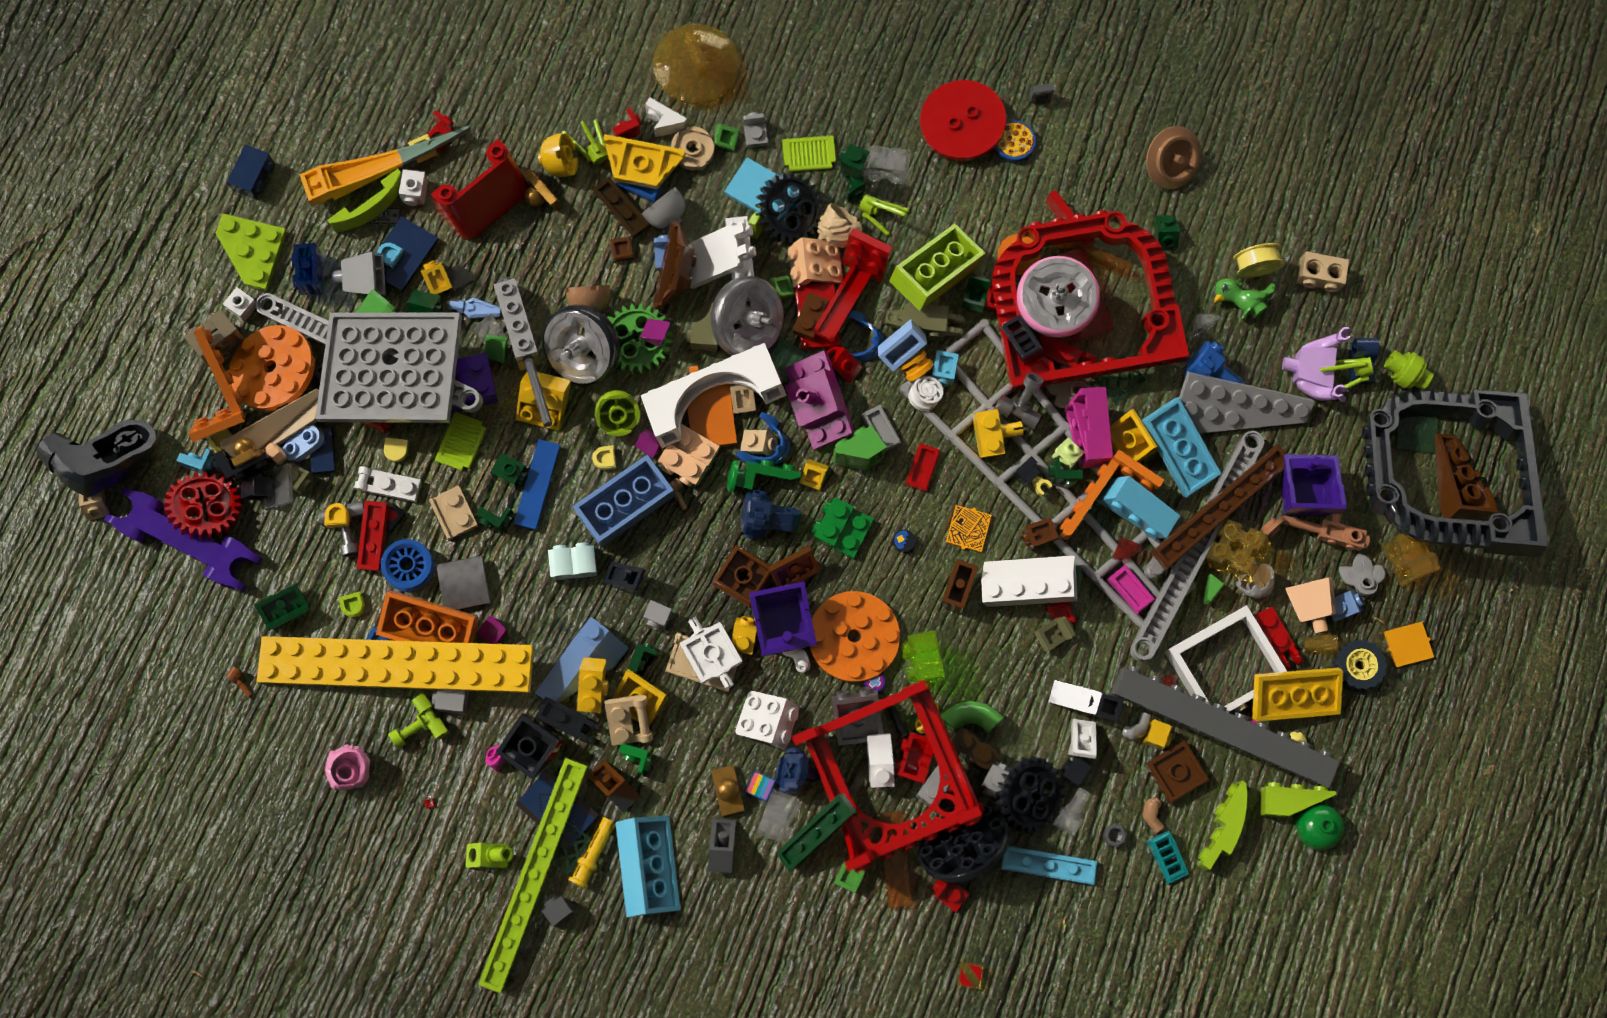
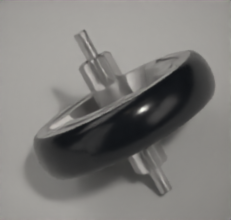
M582 304L565 306L550 317L544 328L543 348L546 358L554 371L562 378L571 380V383L576 385L588 386L604 381L615 370L620 358L619 337L611 321L599 310ZM580 327L585 328L584 335L579 334ZM591 350L597 356L596 359L588 355Z

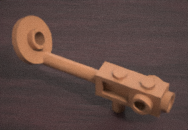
M1342 513L1332 514L1331 521L1324 519L1320 524L1290 516H1281L1278 520L1273 517L1260 529L1263 533L1258 537L1260 540L1267 535L1273 537L1281 529L1278 525L1282 523L1318 533L1317 540L1327 542L1330 545L1343 546L1348 550L1360 551L1363 548L1366 549L1370 542V536L1366 535V530L1340 524Z

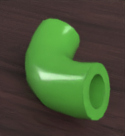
M975 701L957 703L941 714L945 726L953 733H956L960 728L968 724L978 725L989 733L1004 718L989 705Z

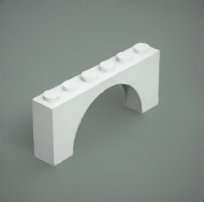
M765 343L735 354L721 362L711 364L709 367L692 372L688 376L671 381L662 387L641 395L653 432L661 448L683 440L681 422L686 409L697 396L712 387L723 384L744 385L755 390L763 398L765 404L787 396Z

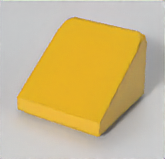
M808 459L799 483L821 490L829 466Z

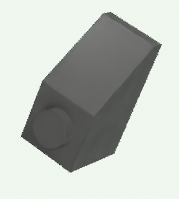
M713 818L708 871L732 873L736 820Z

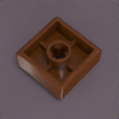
M736 545L713 579V586L751 608L749 593L764 589L772 576L768 568L771 565ZM747 572L748 580L740 581L738 574Z

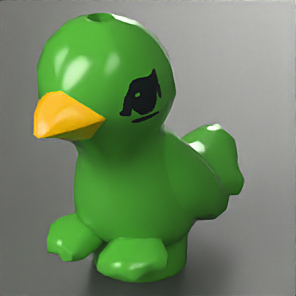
M1228 278L1217 282L1215 286V303L1222 301L1235 303L1244 312L1241 317L1242 320L1248 318L1250 314L1254 318L1260 316L1268 308L1264 301L1272 298L1275 293V284H1270L1265 290L1256 291L1242 290L1240 287H1242L1243 283H1239L1238 280Z

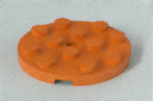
M283 325L264 327L244 339L235 351L229 368L234 379L232 386L235 392H240L244 404L259 411L277 410V407L286 403L290 404L298 399L310 384L314 374L315 358L312 354L311 344L300 332ZM276 364L275 369L272 372H268L267 366Z
M859 591L839 593L827 599L813 615L812 624L817 645L811 646L810 651L818 666L825 673L840 679V681L858 683L883 673L893 662L900 643L899 625L892 610L876 596ZM852 630L857 631L861 635V639L855 643L849 641L847 636Z

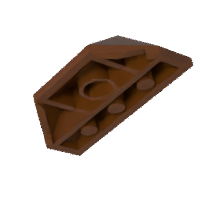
M671 221L652 305L656 309L662 308L684 294L686 288L689 289L692 282V276L689 274L691 267H694L696 264L697 254H694V246L679 222Z

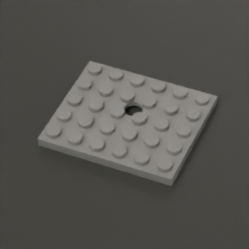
M330 313L315 419L318 422L450 423L462 315L460 313ZM390 350H397L399 352L398 361L392 365L385 364L383 361L384 355H387Z

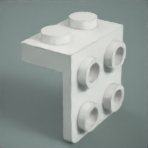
M750 691L736 727V734L767 742L778 749L786 750L791 740L794 723L799 715L800 706L785 698Z

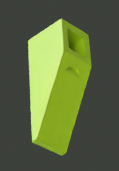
M1269 782L1268 786L1260 788V816L1284 818L1335 796L1336 791H1328V787L1314 786V790L1305 789V785L1291 784V788L1282 787V783Z

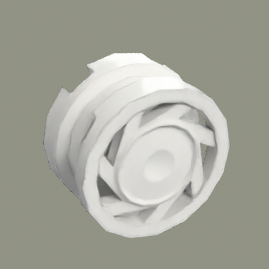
M931 376L919 377L910 388L908 394L909 401L912 406L920 411H930L941 400L943 387L937 379Z

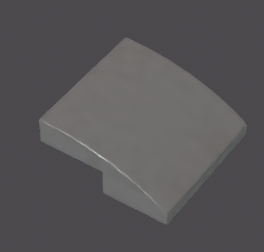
M482 556L437 564L441 595L445 607L456 610L491 602Z

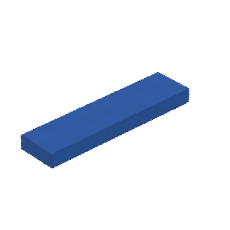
M538 439L515 517V526L537 531L560 451V444Z

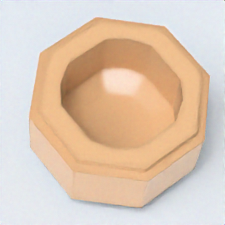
M270 443L264 448V451L278 465H281L287 459L285 452L274 443Z

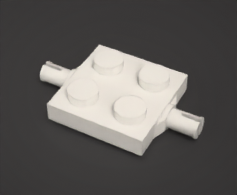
M694 617L693 621L692 619L688 621L694 634L689 639L680 643L681 649L701 685L712 679L720 678L725 689H728L729 686L732 687L734 683L730 679L728 672L742 664L739 654L721 622L711 627L702 628L697 617Z

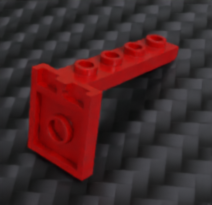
M855 228L851 230L842 264L850 267L815 326L813 333L834 342L870 279L873 278L879 282L883 280L892 252V246Z

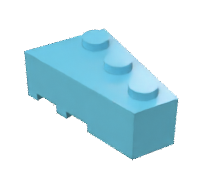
M1130 476L1109 479L1095 500L1145 531V534L1152 539L1167 538L1180 517L1178 513Z

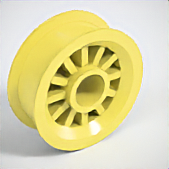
M1266 243L1238 252L1233 257V260L1239 266L1237 276L1240 278H1253L1281 269L1285 265V261L1281 259L1279 253L1282 248L1281 245Z

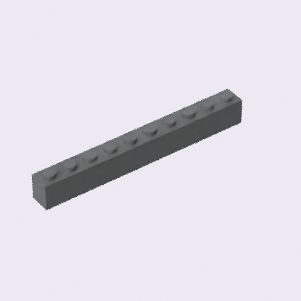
M1129 666L1128 669H1120L1110 694L1317 785L1330 788L1340 762L1333 759L1334 755L1321 749L1320 752L1312 750L1313 745L1301 740L1296 743L1290 740L1291 736L1284 732L1278 731L1277 734L1269 731L1270 726L1256 722L1255 725L1248 722L1249 717L1235 712V715L1226 712L1227 708L1220 704L1214 703L1212 706L1205 703L1206 698L1193 694L1191 697L1184 694L1185 689L1173 684L1171 687L1162 684L1164 680L1150 675L1149 678L1141 675L1142 670L1133 666Z

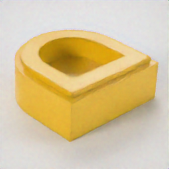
M334 503L326 509V528L349 526V511L343 504Z

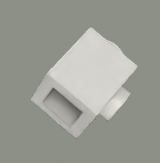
M403 170L399 189V196L402 202L410 206L424 205L428 186L425 172Z

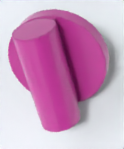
M500 745L491 747L486 753V764L497 772L506 761L495 753Z

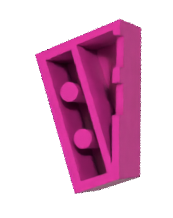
M1106 387L1081 388L1065 407L1073 442L1085 452L1078 460L1079 467H1101L1103 463L1107 464L1113 458Z

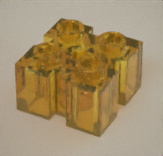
M1225 519L1218 532L1220 542L1213 541L1206 555L1207 562L1210 568L1225 574L1230 569L1235 578L1251 584L1259 569L1257 559L1263 560L1271 546L1268 535L1250 528L1249 532H1245L1242 524Z
M1403 534L1394 537L1390 542L1382 546L1389 563L1391 562L1395 569L1393 572L1400 587L1424 579L1440 569L1437 555L1432 552L1430 553L1427 547L1429 543L1417 542L1409 535L1405 536Z

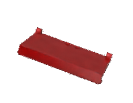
M834 282L810 285L797 284L795 286L798 316L808 292L829 299L830 303L835 294ZM840 332L834 342L817 334L813 341L800 336L802 350L832 347L835 345L841 347Z

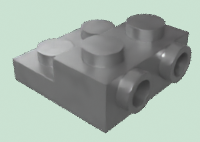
M864 687L859 689V693L850 694L849 690L836 692V696H832L834 720L879 701L878 690L873 691L872 687ZM881 711L836 730L838 746L867 742V735L884 734Z

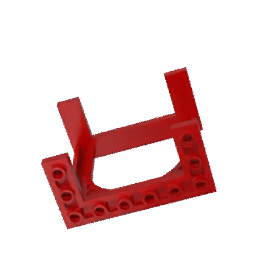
M929 680L919 681L903 688L902 691L824 725L812 727L792 736L795 745L806 743L830 802L839 794L844 793L857 810L859 817H852V820L845 823V826L841 828L849 851V859L844 862L848 871L853 869L855 873L863 871L874 864L873 859L881 856L882 860L895 855L894 850L903 847L904 851L917 845L915 841L922 838L925 841L938 837L937 832L945 828L947 832L959 828V824L964 822L966 826L977 823L985 812L982 802L978 803L931 694L930 690L933 688ZM911 699L939 766V788L932 804L917 818L904 823H884L867 816L855 804L825 735ZM949 785L950 791L953 790L955 795L944 793V787ZM944 798L951 800L955 804V810L952 812L943 811L939 807V801ZM937 811L944 818L936 816L934 817L935 820H932L930 813ZM861 821H867L869 823V826L866 828L864 833L861 829L864 828V826H862L860 823ZM921 821L928 825L922 827ZM912 822H915L917 824L916 829L911 828L910 825ZM874 827H880L883 831L882 839L878 843H872L870 840V832ZM905 828L909 833L904 834ZM891 829H895L897 831V835H891L889 841L886 842L888 838V831Z

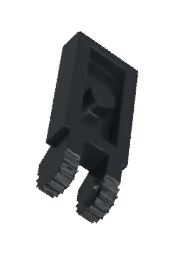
M545 697L535 716L536 719L592 745L595 744L596 740L580 732L583 725L585 724L596 732H601L603 729L602 726L588 720L586 716L548 697Z

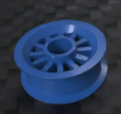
M403 539L394 542L385 550L381 559V570L385 579L394 588L404 592H413L423 588L431 580L434 573V560L423 544L416 540ZM406 561H413L411 569L403 570V564Z

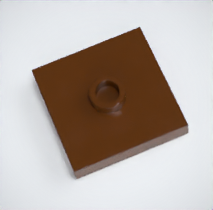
M1186 740L1145 763L1169 804L1210 780Z

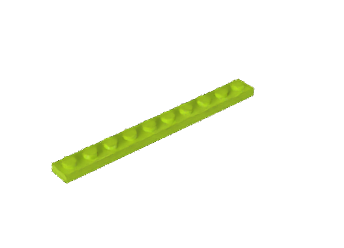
M567 758L563 762L478 985L498 993H502L588 769L586 765Z

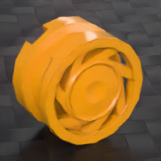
M920 349L913 358L905 361L898 367L901 372H905L908 382L921 377L934 365L931 359H927V353L924 349Z

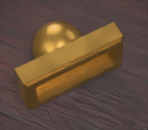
M531 169L523 173L533 185L527 188L524 199L529 206L539 207L543 205L545 200L555 210L562 206V203Z
M242 437L234 443L233 451L236 457L231 460L234 466L240 467L266 454L264 449H256L252 439Z
M734 765L711 770L722 817L743 812L744 806Z

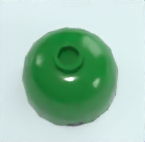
M1315 804L1303 809L1298 814L1295 822L1300 842L1314 851H1326L1335 847L1342 840L1345 832L1341 814L1333 807L1325 804Z

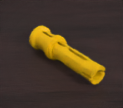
M605 817L602 818L600 826L584 857L578 859V866L573 876L568 879L570 882L584 889L588 888L587 883L593 871L597 870L598 865L596 863L616 826L615 822Z

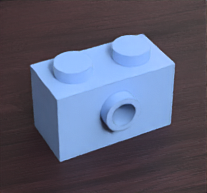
M910 319L878 346V356L892 371H895L905 361L913 358L927 344L926 334Z

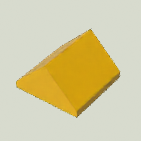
M1131 409L1110 426L1111 443L1115 452L1120 450L1137 462L1156 452V443L1134 409Z
M628 669L612 699L645 695L647 697V718L650 726L667 702V695ZM634 706L630 707L631 718L639 723L637 708Z

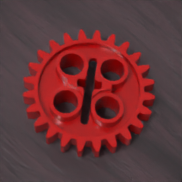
M204 471L203 476L199 477L198 473L194 472V478H190L186 474L184 482L177 479V486L171 485L170 492H166L167 500H164L165 516L168 517V523H173L174 530L181 528V535L189 532L190 539L195 534L198 535L199 540H202L203 535H207L211 540L213 533L221 537V530L229 532V525L235 526L236 519L240 518L241 496L238 495V489H232V482L225 484L224 476L219 480L216 479V473L208 477L207 472ZM199 489L202 491L208 522L204 521L202 504L200 503L198 493Z

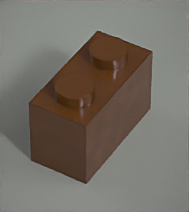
M956 559L940 603L941 607L962 613L978 566Z

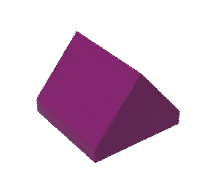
M649 428L640 434L635 444V447L652 459L661 449L654 432Z

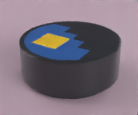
M906 529L898 531L893 538V546L900 553L910 552L916 543L914 534Z

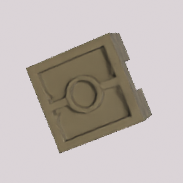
M219 310L208 315L206 318L207 322L203 325L205 330L210 329L215 341L212 344L215 351L219 349L224 361H226L235 353L245 338L226 315ZM194 326L184 338L209 366L194 335L198 326Z

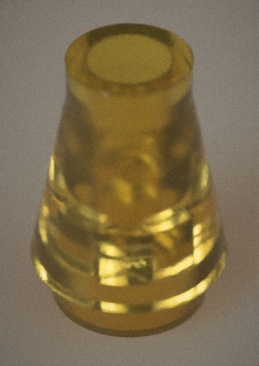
M1331 632L1313 637H1304V651L1328 655L1338 653L1337 635H1332Z

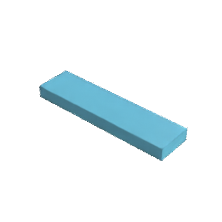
M1008 846L1002 857L1001 869L1095 885L1098 861Z

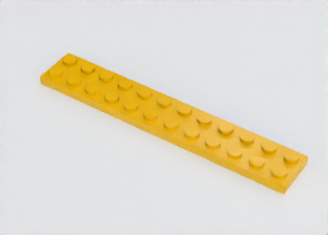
M262 636L257 682L263 684L530 693L534 646Z

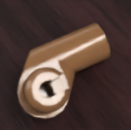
M1152 797L1145 802L1143 818L1156 834L1164 826L1157 818L1161 801L1156 797Z

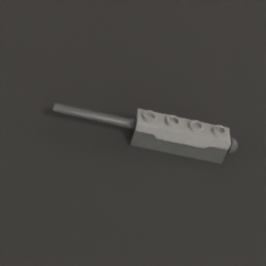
M504 276L493 285L520 371L527 369L544 427H549L552 425V420L535 366L542 363L515 278L511 279Z

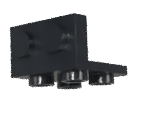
M220 450L213 454L216 459L213 461V464L218 473H221L222 476L225 475L226 479L232 483L236 481L237 484L250 478L249 474L255 471L261 473L269 469V464L273 462L272 458L266 453L235 468L229 455L224 451Z

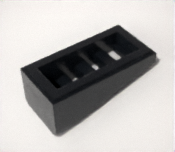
M1021 315L1001 325L1003 332L1025 366L1044 355L1042 346ZM1021 325L1020 329L1014 331L1013 333L1010 332V330ZM1023 333L1026 334V335L1022 336L1021 338H1019V339H1017V340L1015 339L1016 337L1020 336V335L1023 334ZM1030 340L1029 344L1023 346L1022 348L1020 347L1022 344Z

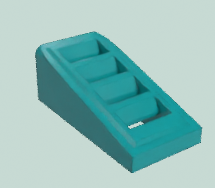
M1170 830L1146 841L1167 884L1189 874ZM1166 840L1168 845L1158 849L1157 844ZM1170 849L1172 853L1162 858L1160 853ZM1175 858L1176 862L1168 866L1165 865L1164 862ZM1179 866L1180 871L1169 875V870Z

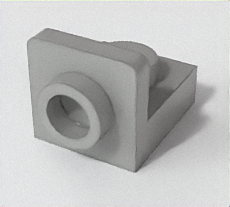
M752 112L743 116L746 147L768 146L765 114Z

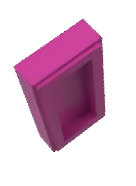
M1126 564L1107 579L1136 614L1155 600Z

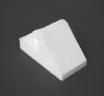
M652 98L648 99L645 104L647 115L654 121L659 120L654 128L655 137L686 130L687 119Z
M1073 719L1071 724V745L1068 755L1096 759V722Z

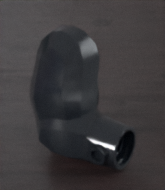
M125 420L117 423L103 434L89 440L84 445H79L61 433H52L40 442L37 456L63 484L76 493L91 497L106 488L123 483L131 477L155 450L156 435L151 425L144 421Z

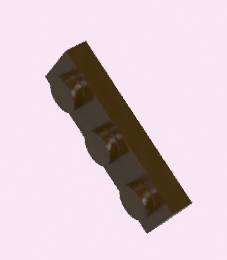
M607 177L592 189L594 195L633 240L650 227V223L646 221L610 177Z

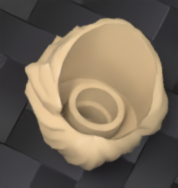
M831 203L828 205L824 215L821 216L817 230L819 240L827 239V242L845 248L851 230L855 228L862 232V224L857 220L856 216H851L844 207Z

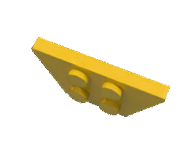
M606 134L603 136L613 177L617 182L658 189L686 156V150Z

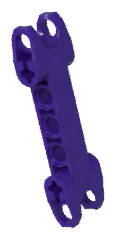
M123 488L121 493L128 497L133 504L131 513L123 518L107 514L104 519L105 521L112 524L126 537L140 544L149 535L207 565L202 574L204 577L223 587L245 592L247 586L235 577L236 567L245 561L261 565L263 561L261 557L251 552L241 542L227 535L221 544L204 536L202 540H199L197 534L190 539L189 532L181 535V528L174 530L173 523H168V518L161 515L164 503L146 493Z

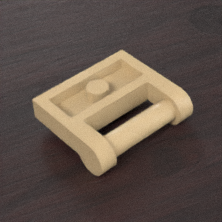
M645 695L605 700L612 746L639 741L647 743L653 740L652 731L649 730L646 711L647 697ZM633 706L637 708L640 731L636 732L633 731L630 707Z

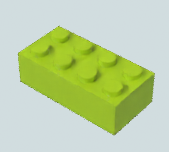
M954 223L897 265L889 282L921 311L977 269L985 252Z

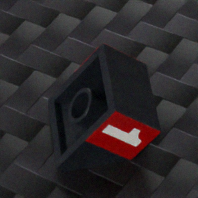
M522 713L495 753L533 780L554 759L566 740L531 714Z

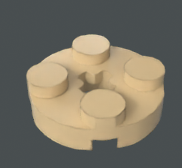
M688 127L686 130L676 133L672 139L671 147L686 150L685 158L678 164L684 169L703 170L714 156V143L708 132L702 128ZM692 144H695L698 151L691 153L687 147H692Z

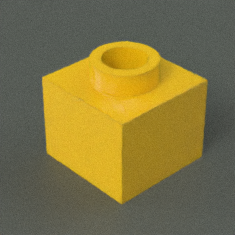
M1155 719L1152 720L1142 744L1158 750L1163 749L1165 745L1169 746L1173 733L1170 732L1172 726Z

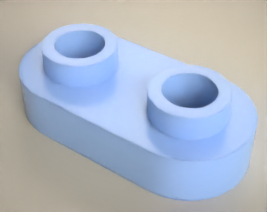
M307 426L284 444L283 451L287 459L294 462L303 460L323 444L324 433L315 426Z

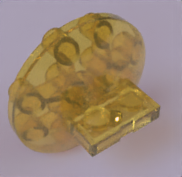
M686 24L671 30L661 39L653 57L654 75L661 89L671 98L686 104L700 105L719 99L730 90L738 74V54L734 44L722 31L706 24Z

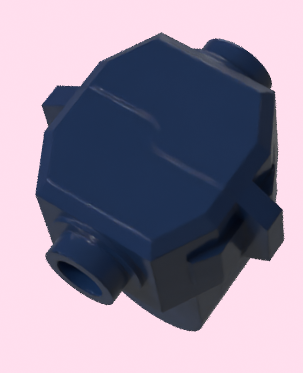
M753 490L752 493L745 495L740 526L744 536L749 539H757L758 536L765 537L771 529L794 532L798 530L801 511L793 507L773 505L766 492Z

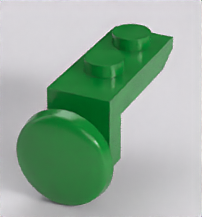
M762 459L761 462L746 460L745 469H739V460H734L728 474L727 491L733 493L735 486L752 489L756 473L792 480L801 477V472L796 469L797 466L784 463L783 467L776 466L774 461Z

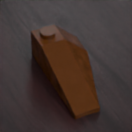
M1436 433L1434 437L1438 496L1443 518L1477 521L1498 513L1489 487L1485 488L1479 479L1481 474L1478 470H1473L1468 462L1469 455L1457 436Z

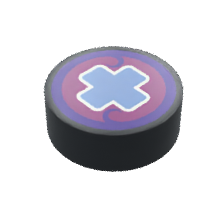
M883 673L863 681L864 687H872L873 691L878 690V693L886 685V678Z

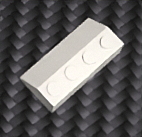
M1075 556L984 562L981 581L982 602L986 607L1077 601Z

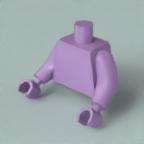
M1344 327L1339 333L1305 344L1296 353L1295 359L1284 357L1282 370L1294 372L1293 383L1303 393L1316 400L1326 401L1338 398L1341 402L1346 401L1347 398L1342 393L1349 392V390L1344 385H1337L1333 388L1335 371L1320 372V368L1335 366L1337 348L1335 347L1342 344L1343 341L1352 343L1354 337H1347V334L1353 332V330Z

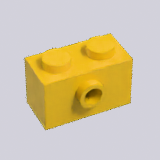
M583 657L579 669L577 711L601 712L604 695H607L609 681H605L607 659Z

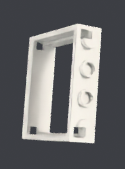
M1247 605L1165 652L1191 697L1193 694H1197L1206 698L1180 654L1240 620H1243L1274 672H1287ZM1254 690L1224 706L1227 708L1226 712L1231 710L1239 712L1248 707L1245 702L1253 698Z

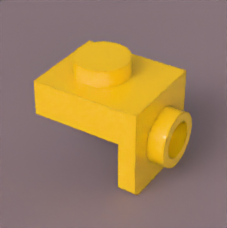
M743 616L736 618L731 642L737 652L752 655L757 629L755 621L751 617Z

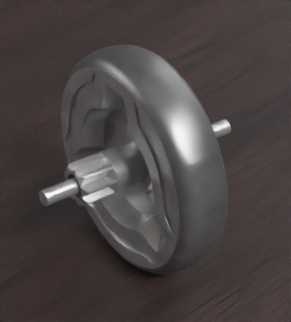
M742 276L733 279L719 291L714 300L711 310L712 333L718 345L732 356L765 343L769 351L778 340L783 328L784 309L781 298L776 289L764 279L754 276ZM746 298H750V307H745ZM735 323L740 324V328L735 330L733 325Z

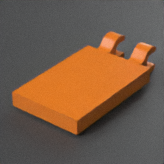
M698 366L689 367L690 373L697 372ZM729 384L718 385L704 391L688 406L690 429L721 447L737 445Z

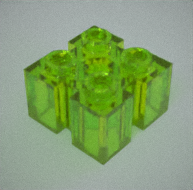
M935 630L908 635L905 643H903L902 655L904 660L909 661L908 669H906L909 683L913 682L915 684L922 680H929L930 684L941 683L945 676Z

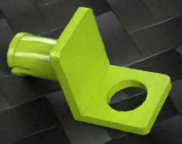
M467 844L466 868H507L508 862L513 858V851L507 844ZM475 849V851H476V859H475V861L473 862V860H472V852H473V850Z

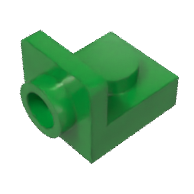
M621 743L619 753L624 755L623 759L634 763L639 759L638 774L643 775L644 770L649 771L652 757H649V751Z

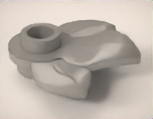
M1358 554L1355 557L1352 567H1339V574L1345 584L1354 586L1357 593L1361 596L1373 595L1378 588V584L1385 578L1383 565L1373 566L1371 560L1363 554ZM1363 582L1368 583L1370 586H1365Z

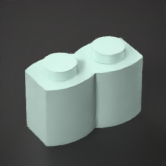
M577 543L576 547L567 548L566 545L553 546L552 550H548L551 580L597 576L594 546H589V543Z

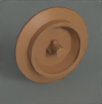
M1172 126L1162 130L1153 139L1147 152L1146 167L1150 178L1156 185L1165 189H1176L1182 187L1193 178L1201 161V146L1197 136L1188 128Z

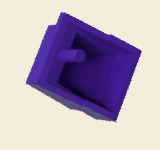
M1283 455V515L1328 517L1331 514H1341L1346 510L1344 485H1342L1337 455Z
M804 582L749 593L762 657L817 645Z

